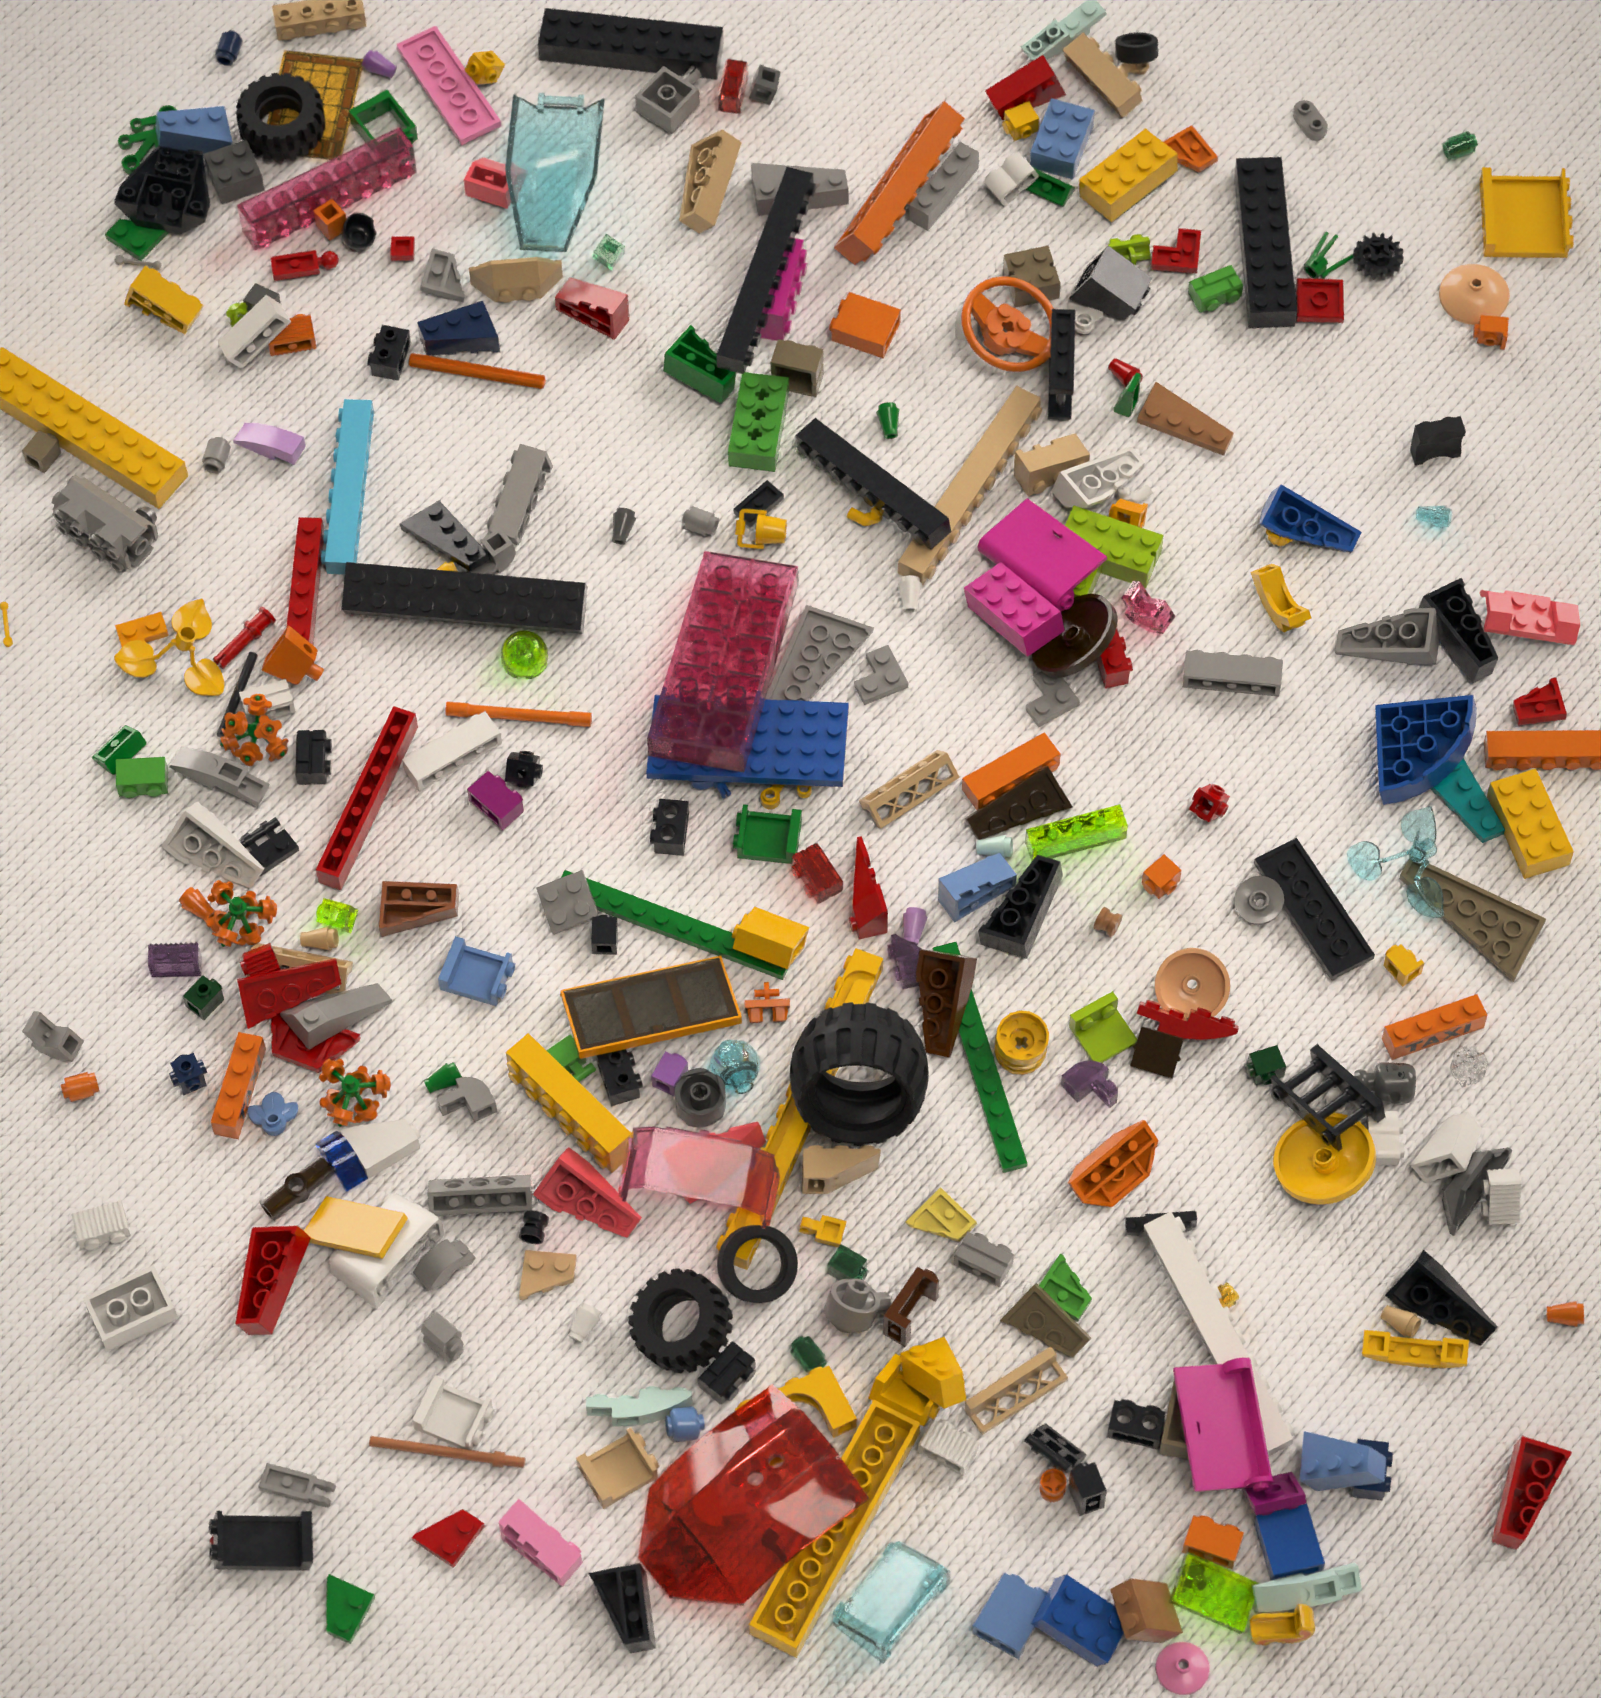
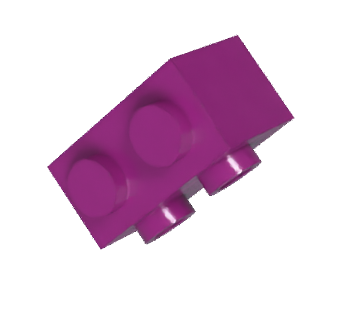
M490 771L483 774L467 789L469 801L501 830L508 827L524 812L522 796L516 790L511 791L499 775L494 776Z

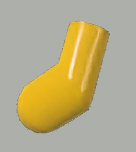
M851 507L847 513V518L862 526L877 524L883 519L880 510L876 507L871 508L870 512L867 513Z

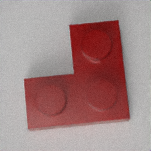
M1178 228L1176 247L1153 245L1151 270L1197 274L1201 230Z

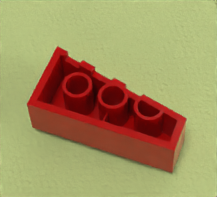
M299 1226L252 1227L235 1322L248 1335L273 1334L311 1239Z
M1521 1436L1513 1448L1491 1542L1515 1550L1523 1544L1544 1503L1547 1501L1552 1488L1562 1473L1566 1462L1569 1460L1572 1451Z

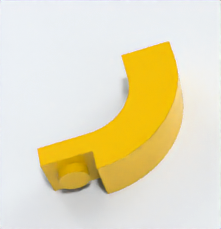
M1269 564L1250 572L1265 610L1273 623L1282 632L1301 627L1306 624L1305 621L1312 619L1309 609L1299 606L1292 598L1280 566Z

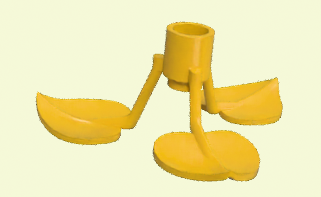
M203 599L188 602L173 614L171 625L177 635L158 654L153 655V648L148 643L134 640L126 643L114 656L116 664L125 673L134 677L144 678L151 676L157 670L154 660H158L175 645L180 651L190 652L192 667L188 668L184 673V682L190 691L203 696H219L224 691V678L217 664L207 658L201 659L197 664L195 662L194 642L195 640L207 637L212 628L211 618Z

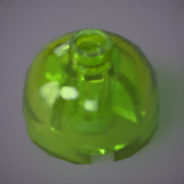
M522 630L509 635L503 642L500 652L502 667L507 674L516 679L518 677H526V680L533 679L539 676L548 665L547 645L543 638L535 632Z

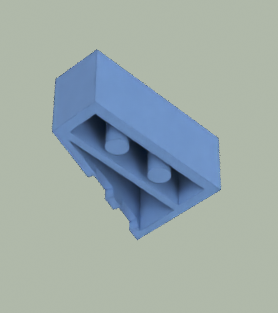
M1001 853L988 856L979 862L940 877L938 882V901L955 923L1015 887L1017 874Z

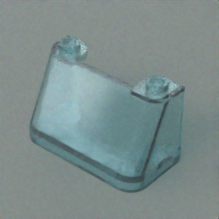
M901 1541L888 1544L883 1551L884 1557L850 1598L845 1603L840 1602L833 1611L835 1616L833 1626L882 1664L892 1655V1652L889 1650L895 1643L897 1644L900 1641L902 1633L931 1598L934 1600L937 1596V1591L942 1594L950 1584V1570Z

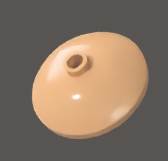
M1466 264L1454 268L1443 278L1439 290V298L1444 310L1455 320L1470 325L1479 324L1480 315L1500 317L1508 306L1510 296L1509 288L1504 278L1492 268L1479 264Z
M1185 948L1172 953L1162 962L1155 977V993L1159 1004H1161L1164 1010L1170 1011V1008L1184 1012V1017L1188 1018L1191 1009L1197 1011V1008L1200 1007L1211 1011V1016L1214 1017L1223 1009L1228 1000L1230 978L1225 965L1217 956L1204 949ZM1192 979L1197 982V986L1193 989L1187 985L1188 981Z

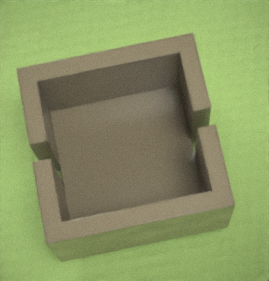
M1049 245L1004 254L1003 272L1006 277L1018 278L1032 284L1049 301L1060 298L1061 283L1054 266ZM1008 286L1014 308L1039 303L1027 292Z
M778 339L771 359V375L789 377V392L817 398L824 375L823 349L814 345L807 346L791 340Z

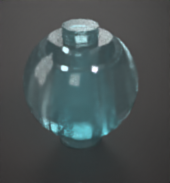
M725 1040L714 1050L711 1056L710 1071L721 1077L726 1089L734 1090L737 1094H744L753 1089V1082L760 1072L759 1055L747 1042Z

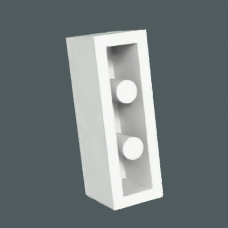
M265 295L218 341V344L227 360L243 369L291 321L282 305Z

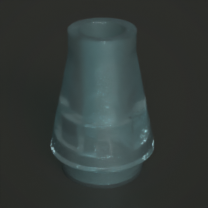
M1447 505L1417 507L1416 520H1421L1441 529L1450 526L1452 509L1447 508Z

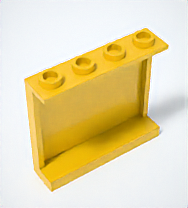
M1482 167L1479 182L1484 257L1567 258L1569 249H1573L1574 236L1570 235L1569 229H1572V216L1568 215V210L1571 209V196H1567V191L1570 189V178L1566 177L1565 168L1561 169L1560 176H1492L1491 167Z

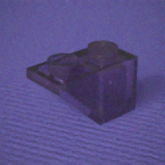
M897 934L891 935V944L887 945L890 960L894 959L896 964L893 967L895 981H900L902 990L917 987L919 982L916 981V969L919 951L922 948Z

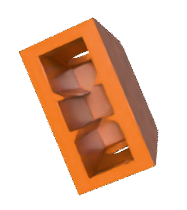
M287 626L265 657L261 670L280 679H286L288 682L296 685L300 683L305 675L318 681L324 668L314 663L318 652L317 648L292 627Z

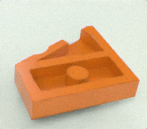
M1193 125L1163 141L1177 153L1179 164L1194 171L1201 172L1218 162L1216 153Z

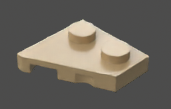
M525 1250L519 1299L526 1300L532 1294L541 1291L545 1293L553 1290L556 1286H565L573 1283L577 1261L576 1254Z

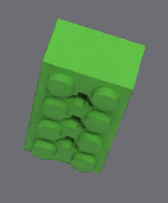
M748 372L742 374L728 448L729 467L770 472L776 471L789 397V377Z

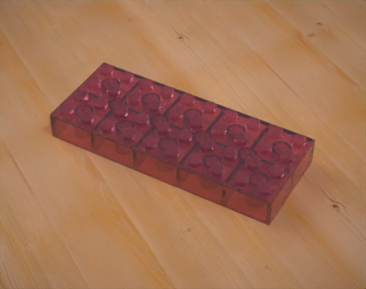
M704 551L647 736L648 756L739 772L745 771L798 589V566Z

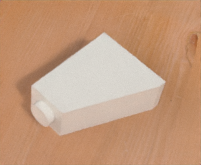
M1468 1111L1447 1117L1412 1161V1168L1425 1183L1466 1171L1482 1128Z
M406 1119L346 1127L340 1130L343 1143L368 1179L420 1149L419 1138H421V1135L414 1124L410 1126Z

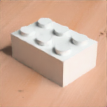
M154 1265L82 1297L107 1352L178 1319L175 1307Z

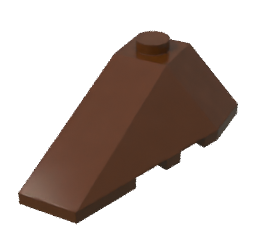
M920 949L916 981L919 982L921 997H919V1004L922 1006L924 1021L922 1022L926 1053L951 1058L973 985L977 958Z

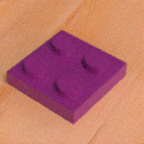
M1293 1472L1272 1476L1273 1483L1268 1485L1269 1489L1264 1491L1242 1488V1492L1255 1515H1269L1276 1510L1285 1508L1295 1509L1299 1505L1307 1504L1306 1494Z

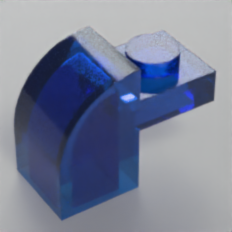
M335 1131L315 1143L320 1154L329 1163L346 1192L368 1179L358 1161L357 1154L340 1132Z

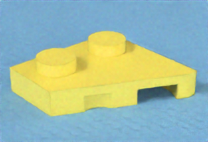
M940 1187L906 1221V1224L909 1227L960 1242L967 1232H970L977 1225V1221Z

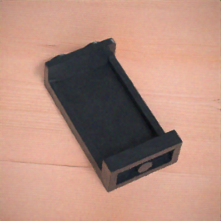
M217 1510L214 1518L209 1520V1535H213L214 1543L210 1544L209 1559L214 1560V1569L310 1570L313 1564L312 1511H301L299 1516L222 1515V1511Z

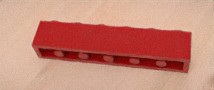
M298 517L287 626L292 627L313 645L322 567L321 553L324 548V524L322 518Z

